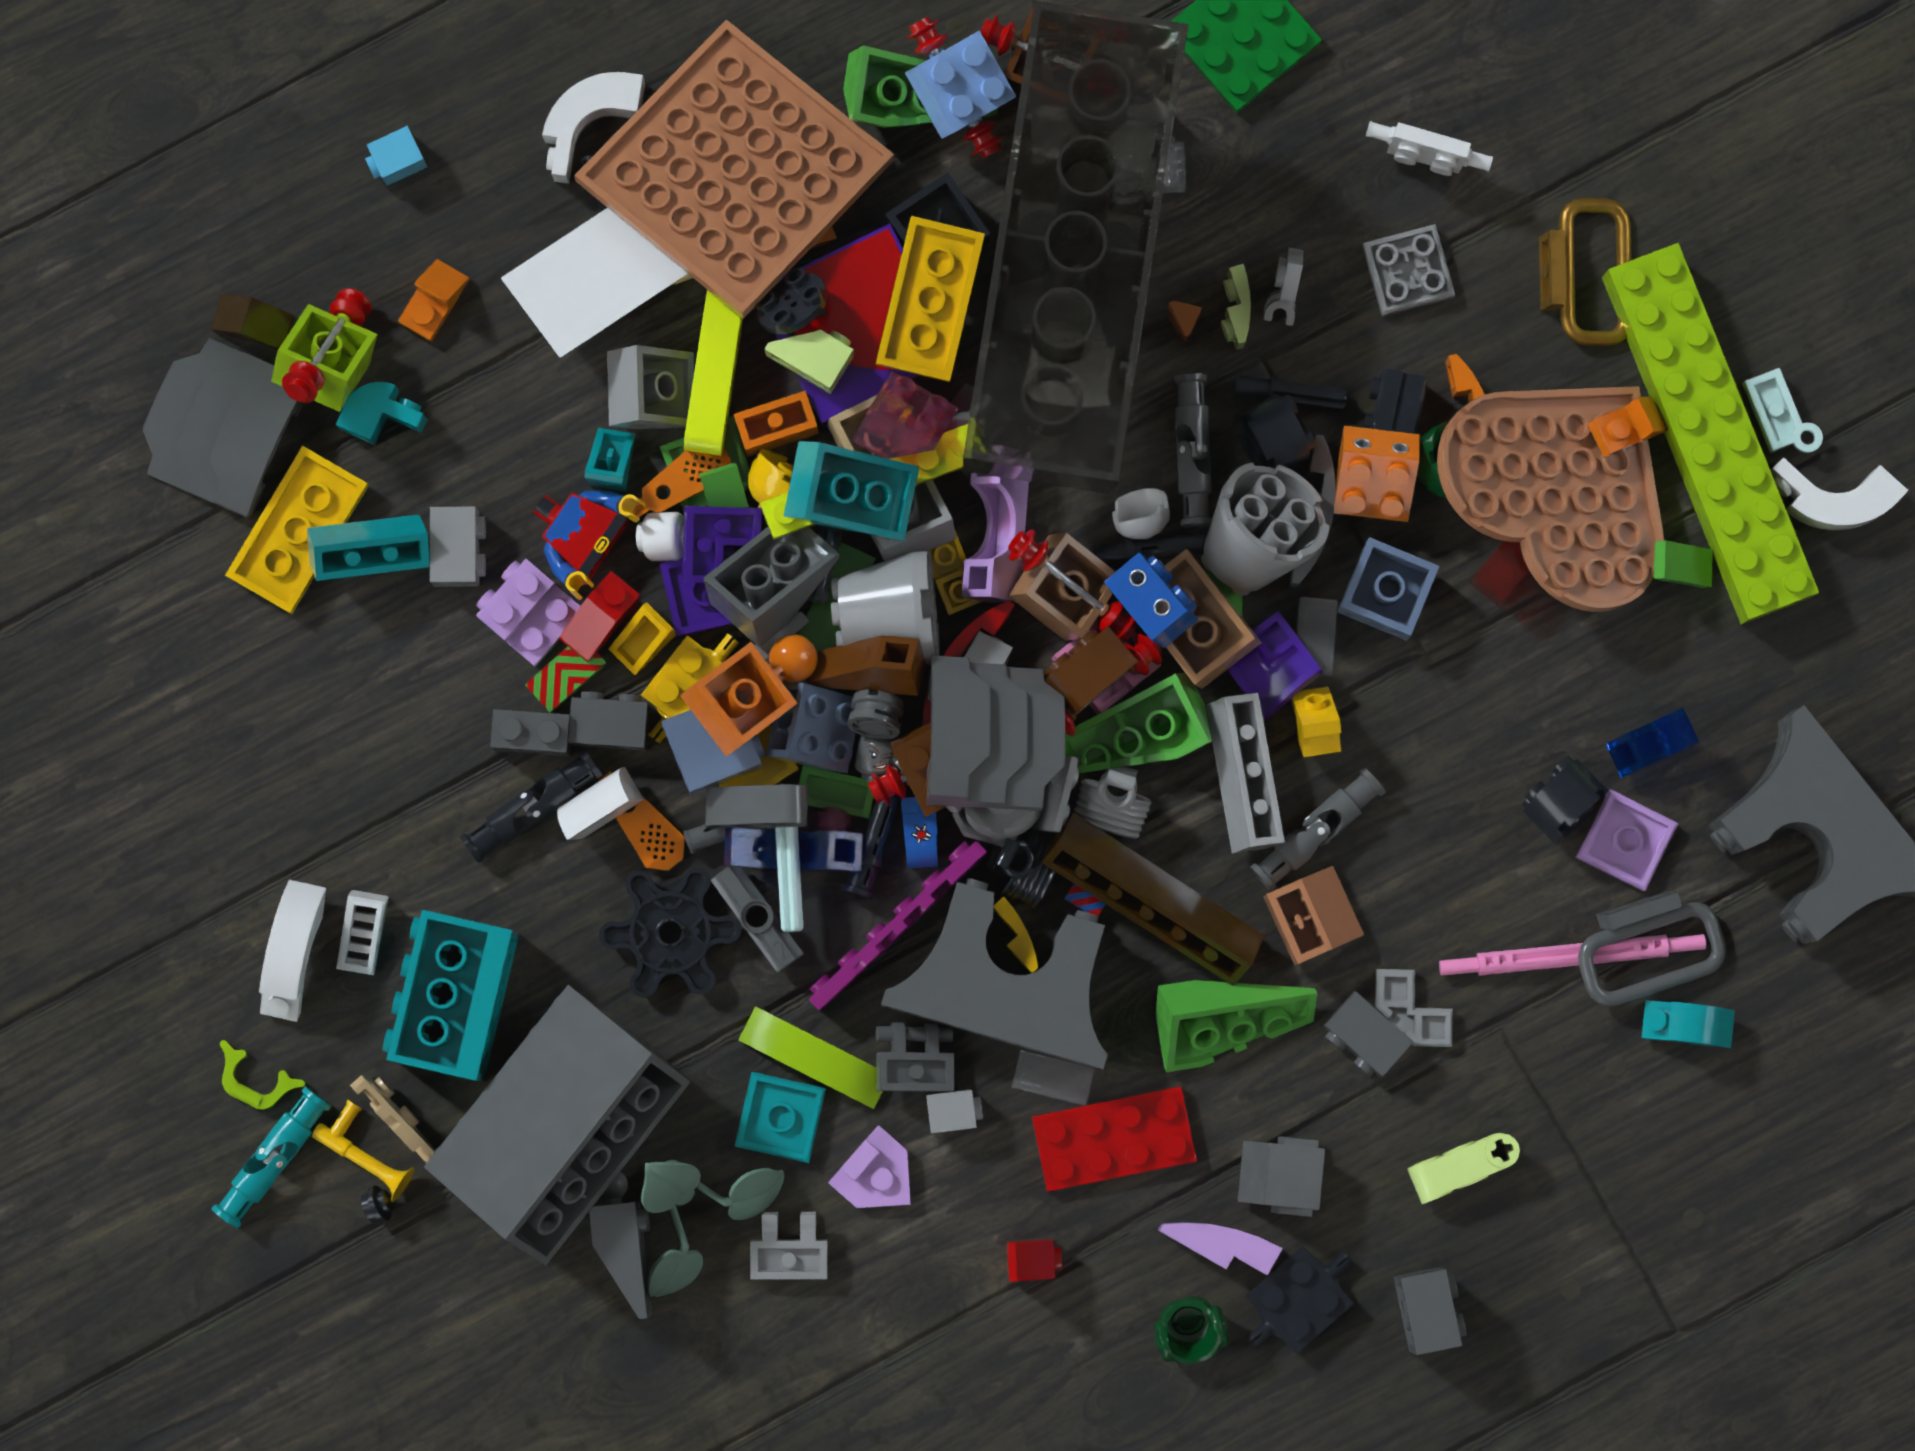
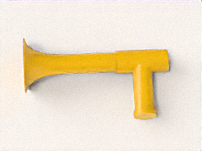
M347 1100L346 1106L332 1128L330 1129L323 1123H319L312 1133V1138L382 1180L392 1193L391 1201L394 1202L408 1186L415 1169L414 1167L408 1171L393 1169L343 1137L358 1112L362 1110V1108Z

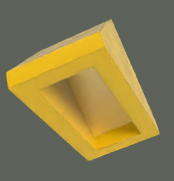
M646 602L610 646L609 650L636 675L676 636V633Z

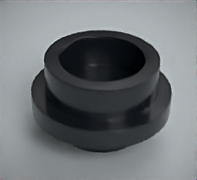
M374 1185L368 1188L367 1193L361 1195V1206L370 1222L375 1223L379 1221L385 1223L391 1219L394 1202L391 1201V1195L387 1190H382L379 1186Z

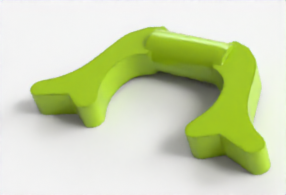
M225 1040L220 1042L225 1055L222 1085L230 1096L256 1109L265 1110L272 1108L289 1091L306 1086L304 1080L291 1079L284 1070L279 1072L277 1086L270 1094L263 1095L244 1086L235 1079V1070L238 1064L247 1057V1052L245 1050H235Z

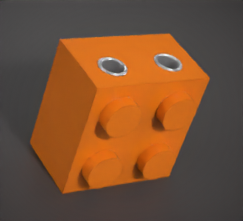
M1344 426L1335 475L1334 514L1408 522L1419 465V434Z

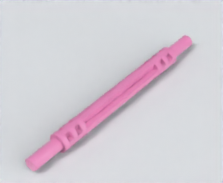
M1666 934L1627 938L1598 948L1594 953L1593 962L1598 964L1668 957L1669 953L1705 950L1706 940L1704 934L1667 938ZM1583 943L1476 953V957L1441 960L1439 961L1440 975L1478 972V975L1482 976L1578 966V953Z

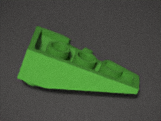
M1185 672L1174 674L1075 727V735L1073 737L1065 734V756L1079 758L1077 763L1079 773L1179 759L1212 742L1205 704L1196 686Z

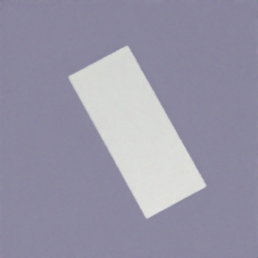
M606 208L501 277V279L557 355L562 357L688 273L609 208Z

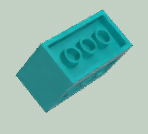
M422 910L421 916H415L411 925L409 938L415 940L412 954H405L400 976L406 979L403 992L397 991L395 994L391 1013L397 1015L394 1029H387L382 1051L388 1052L386 1058L388 1061L484 1082L519 933L501 927ZM459 947L458 952L462 955L461 962H456L454 967H451L448 955L454 952L455 948ZM447 985H450L449 989L453 992V997L443 1005L439 992L444 990ZM441 1022L440 1026L444 1030L443 1037H438L437 1041L434 1042V1036L430 1034L431 1027H436L437 1023Z

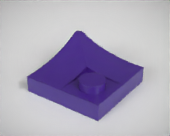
M1279 611L1252 630L1261 641V644L1227 669L1245 694H1259L1262 716L1266 722L1297 693L1324 673Z

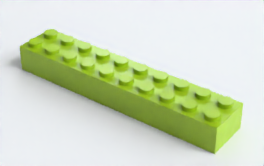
M1679 243L1608 269L1602 280L1617 317L1620 318L1625 328L1627 342L1647 392L1652 397L1668 429L1664 432L1710 549L1713 550L1714 559L1740 624L1742 625L1812 598L1819 593V590Z

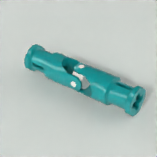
M304 1087L302 1090L303 1095L289 1113L285 1112L253 1156L232 1180L231 1184L233 1187L219 1205L215 1204L211 1210L234 1228L238 1229L241 1226L240 1220L252 1204L260 1202L282 1170L312 1134L311 1128L324 1111H329L332 1107L331 1104L310 1088ZM283 1144L280 1152L275 1150L276 1147Z

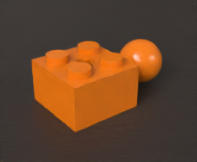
M796 634L785 635L779 638L771 647L769 663H767L753 643L750 642L680 696L727 757L797 704L782 681L799 683L808 679L817 666V651L807 638Z

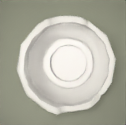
M1147 488L1132 491L1119 497L1115 501V511L1112 512L1113 522L1118 533L1131 539H1149L1159 534L1170 518L1166 493L1156 488Z

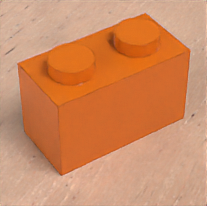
M806 391L733 414L747 457L758 454L761 449L771 450L819 434Z

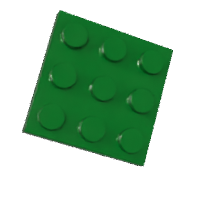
M1196 0L1164 26V32L1235 114L1320 45L1322 41L1288 0Z

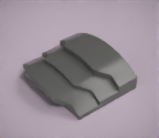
M209 338L200 353L173 361L153 402L142 429L153 455L147 475L251 520L266 487L262 479L291 416L298 417L304 403L291 399L282 386L271 382L274 365Z
M931 655L928 664V700H931V753L927 767L926 804L1042 811L1044 787L1063 771L1065 766L1064 696L1044 682L1043 669L1006 667V664L969 662V658Z

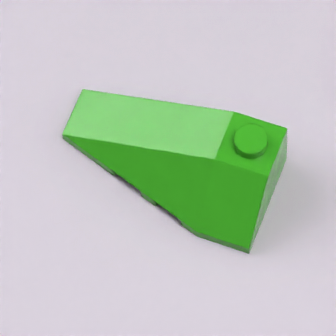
M864 45L850 52L843 87L849 119L882 128L932 123L905 72L926 60ZM998 108L994 109L993 111L987 113L982 117L997 115Z
M1200 980L1159 985L1155 1015L1165 1071L1172 1072L1203 1067L1215 1062L1213 1059L1215 1055L1233 1048L1236 1053L1247 1049V1042L1265 1035L1272 1039L1314 1022L1317 1000L1316 989L1235 983L1233 986L1228 982Z

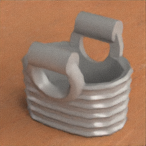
M1124 766L1108 769L1101 776L1100 781L1082 780L1081 787H1079L1080 792L1077 794L1078 800L1075 801L1074 813L1100 830L1136 839L1140 837L1141 827L1145 824L1144 819L1147 818L1146 814L1150 811L1149 807L1152 802L1150 799L1137 794L1136 775L1138 770ZM1107 786H1115L1128 792L1120 797L1114 796L1108 791Z

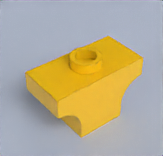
M1329 687L1301 690L1292 698V706L1295 714L1298 742L1303 757L1341 752L1340 718Z

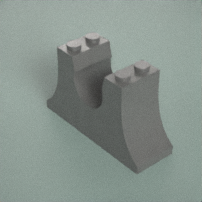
M1803 705L1789 712L1778 721L1779 732L1776 749L1762 777L1742 799L1708 826L1713 831L1710 837L1715 845L1722 852L1728 850L1731 855L1769 840L1771 835L1779 828L1796 829L1809 837L1815 845L1819 856L1817 875L1805 890L1794 894L1779 914L1785 921L1781 925L1787 935L1794 942L1800 940L1802 944H1807L1820 940L1851 914L1875 900L1889 896L1915 898V842L1808 709Z
M966 878L965 884L957 882L943 930L935 947L925 962L909 978L885 990L881 1003L882 1007L1102 1071L1108 1054L1104 1051L1096 1037L1089 1008L1091 974L1105 925L1097 923L1099 916L1077 910L1075 916L1067 915L1053 939V951L1049 961L1034 973L1013 975L998 968L989 957L986 949V934L993 923L994 893L987 891L989 884Z

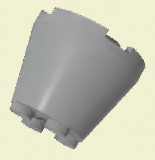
M1252 462L1239 467L1233 472L1221 490L1204 544V554L1201 557L1203 566L1207 570L1212 571L1221 582L1231 587L1238 595H1248L1251 591L1265 587L1311 559L1325 543L1329 533V525L1325 523L1320 507L1323 500L1308 481L1284 466L1278 465L1274 469L1265 466H1254Z
M913 551L859 571L832 578L833 599L838 600V602L831 603L833 626L838 625V628L841 629V631H836L837 646H845L881 635L919 638L927 665L931 655L940 656V634L935 598L936 587L932 559L928 551Z

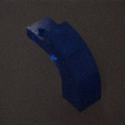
M736 827L725 828L724 866L778 871L776 831ZM830 830L798 832L800 872L861 871L863 833Z

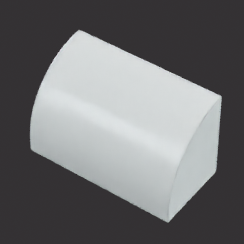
M621 767L560 806L557 811L559 824L567 840L583 839L644 799L626 768Z

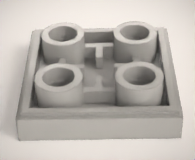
M1436 224L1363 243L1362 247L1382 317L1455 297Z

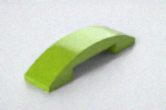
M756 1006L738 1041L872 1109L875 1108L883 1092L876 1091V1067Z

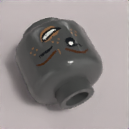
M859 736L854 767L861 773V779L869 782L873 781L872 772L879 777L885 775L887 765L896 768L901 775L900 771L902 770L895 764L897 759L890 744L891 741L898 737L884 740Z

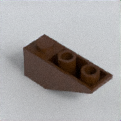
M881 635L845 646L840 645L817 651V666L813 674L808 678L807 684L824 688L857 691L869 689L870 692H878L880 690L891 694L919 696L927 664L919 638Z

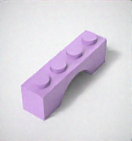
M1005 446L983 447L987 458L972 464L970 485L979 493L984 503L987 519L986 533L980 549L972 557L964 561L962 597L986 603H1004L1006 601L1016 603L1008 595L1022 575L1023 560L1018 558L1015 561H1010L1009 555L1011 551L1008 549V546L1019 532L1023 531L1025 533L1031 453Z

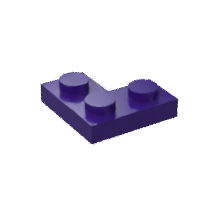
M684 506L682 582L704 583L703 578L723 563V545L744 546L761 533L762 509Z

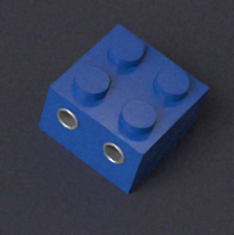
M1139 552L1105 580L1104 583L1147 636L1159 646L1166 648L1199 620L1193 612L1198 606L1184 589H1181L1178 585L1173 587L1169 583L1174 577L1160 560H1157L1154 556L1148 559Z

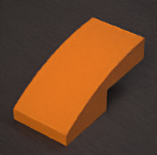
M1457 354L1449 355L1445 364L1452 398L1468 396V401L1471 402L1485 395L1478 380L1466 363Z

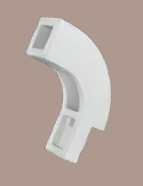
M628 72L597 74L576 83L557 100L546 119L542 133L545 143L556 145L555 148L549 147L546 169L552 170L551 174L554 182L570 183L576 141L588 124L596 119L607 116L631 118L642 107L645 88L642 74Z
M1782 458L1770 470L1779 493L1784 497L1790 495L1794 499L1786 508L1787 513L1800 522L1819 529L1847 530L1865 525L1891 509L1908 491L1881 465L1875 468L1856 489L1845 493H1831L1819 489L1785 458Z
M293 880L288 881L274 918L264 958L259 993H262L260 1014L297 1022L301 1013L305 973L311 947L323 919L325 887Z

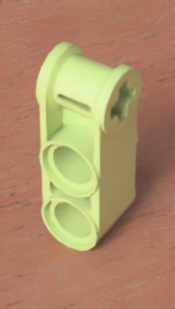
M1496 1133L1478 1141H1471L1443 1153L1442 1156L1432 1157L1407 1168L1419 1199L1424 1204L1453 1192L1454 1189L1464 1188L1489 1177L1490 1174L1510 1167L1519 1157V1144L1515 1138L1508 1134ZM1497 1140L1501 1144H1509L1510 1150L1505 1153L1507 1159L1504 1161L1500 1157L1492 1156L1491 1151L1496 1149L1495 1142Z

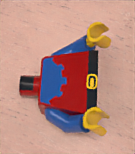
M584 491L579 496L571 493L565 503L560 505L547 495H544L535 507L533 514L549 524L542 538L546 541L544 554L551 571L578 600L583 598L578 593L582 585L588 584L591 588L594 587L591 579L629 525L627 518L633 522L640 520V518L633 514V510L637 505L646 507V503L631 494L624 496L612 491Z

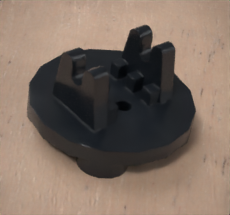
M803 268L790 270L785 275V278L779 281L755 305L758 309L757 317L762 327L772 334H786L788 337L797 336L795 331L810 324L818 315L823 318L828 314L824 308L828 298L827 287L819 276L813 273H806Z

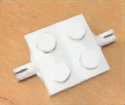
M1370 121L1366 132V137L1387 142L1389 144L1387 153L1395 155L1394 159L1407 165H1415L1416 162L1430 165L1431 171L1441 175L1450 176L1452 172L1459 174L1463 166L1467 167V165L1489 172L1493 156L1472 151L1470 149L1471 143L1399 122L1396 127L1392 126L1391 128Z

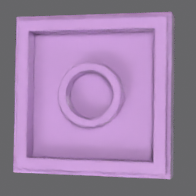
M1610 789V794L1603 801L1575 858L1644 892L1678 823Z

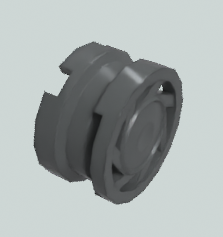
M869 689L855 692L851 702L854 711L850 712L847 723L849 729L868 738L886 740L898 737L902 725L898 720L904 714V701L896 695L880 690L878 695H869Z

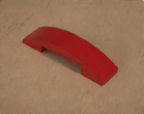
M1006 601L979 616L957 636L943 656L963 657L979 631L996 637L1014 611L1015 604ZM928 690L923 709V726L931 722V700H928Z

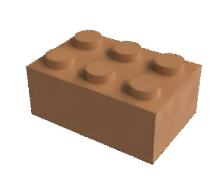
M1185 549L1165 566L1174 577L1169 583L1173 587L1178 585L1181 589H1184L1198 607L1193 612L1199 620L1166 648L1194 685L1203 689L1260 645L1261 641L1196 556L1188 549ZM1165 602L1161 603L1158 607V612L1160 614L1166 613L1169 608L1168 604Z

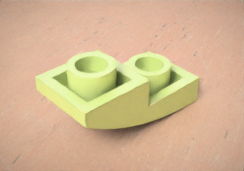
M1244 264L1229 268L1228 280L1223 281L1229 302L1236 301L1237 305L1226 309V319L1221 321V326L1227 342L1233 341L1236 350L1244 347L1250 324V289Z

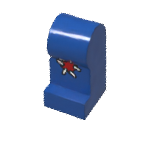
M915 797L901 798L907 868L938 867L936 812L925 817Z

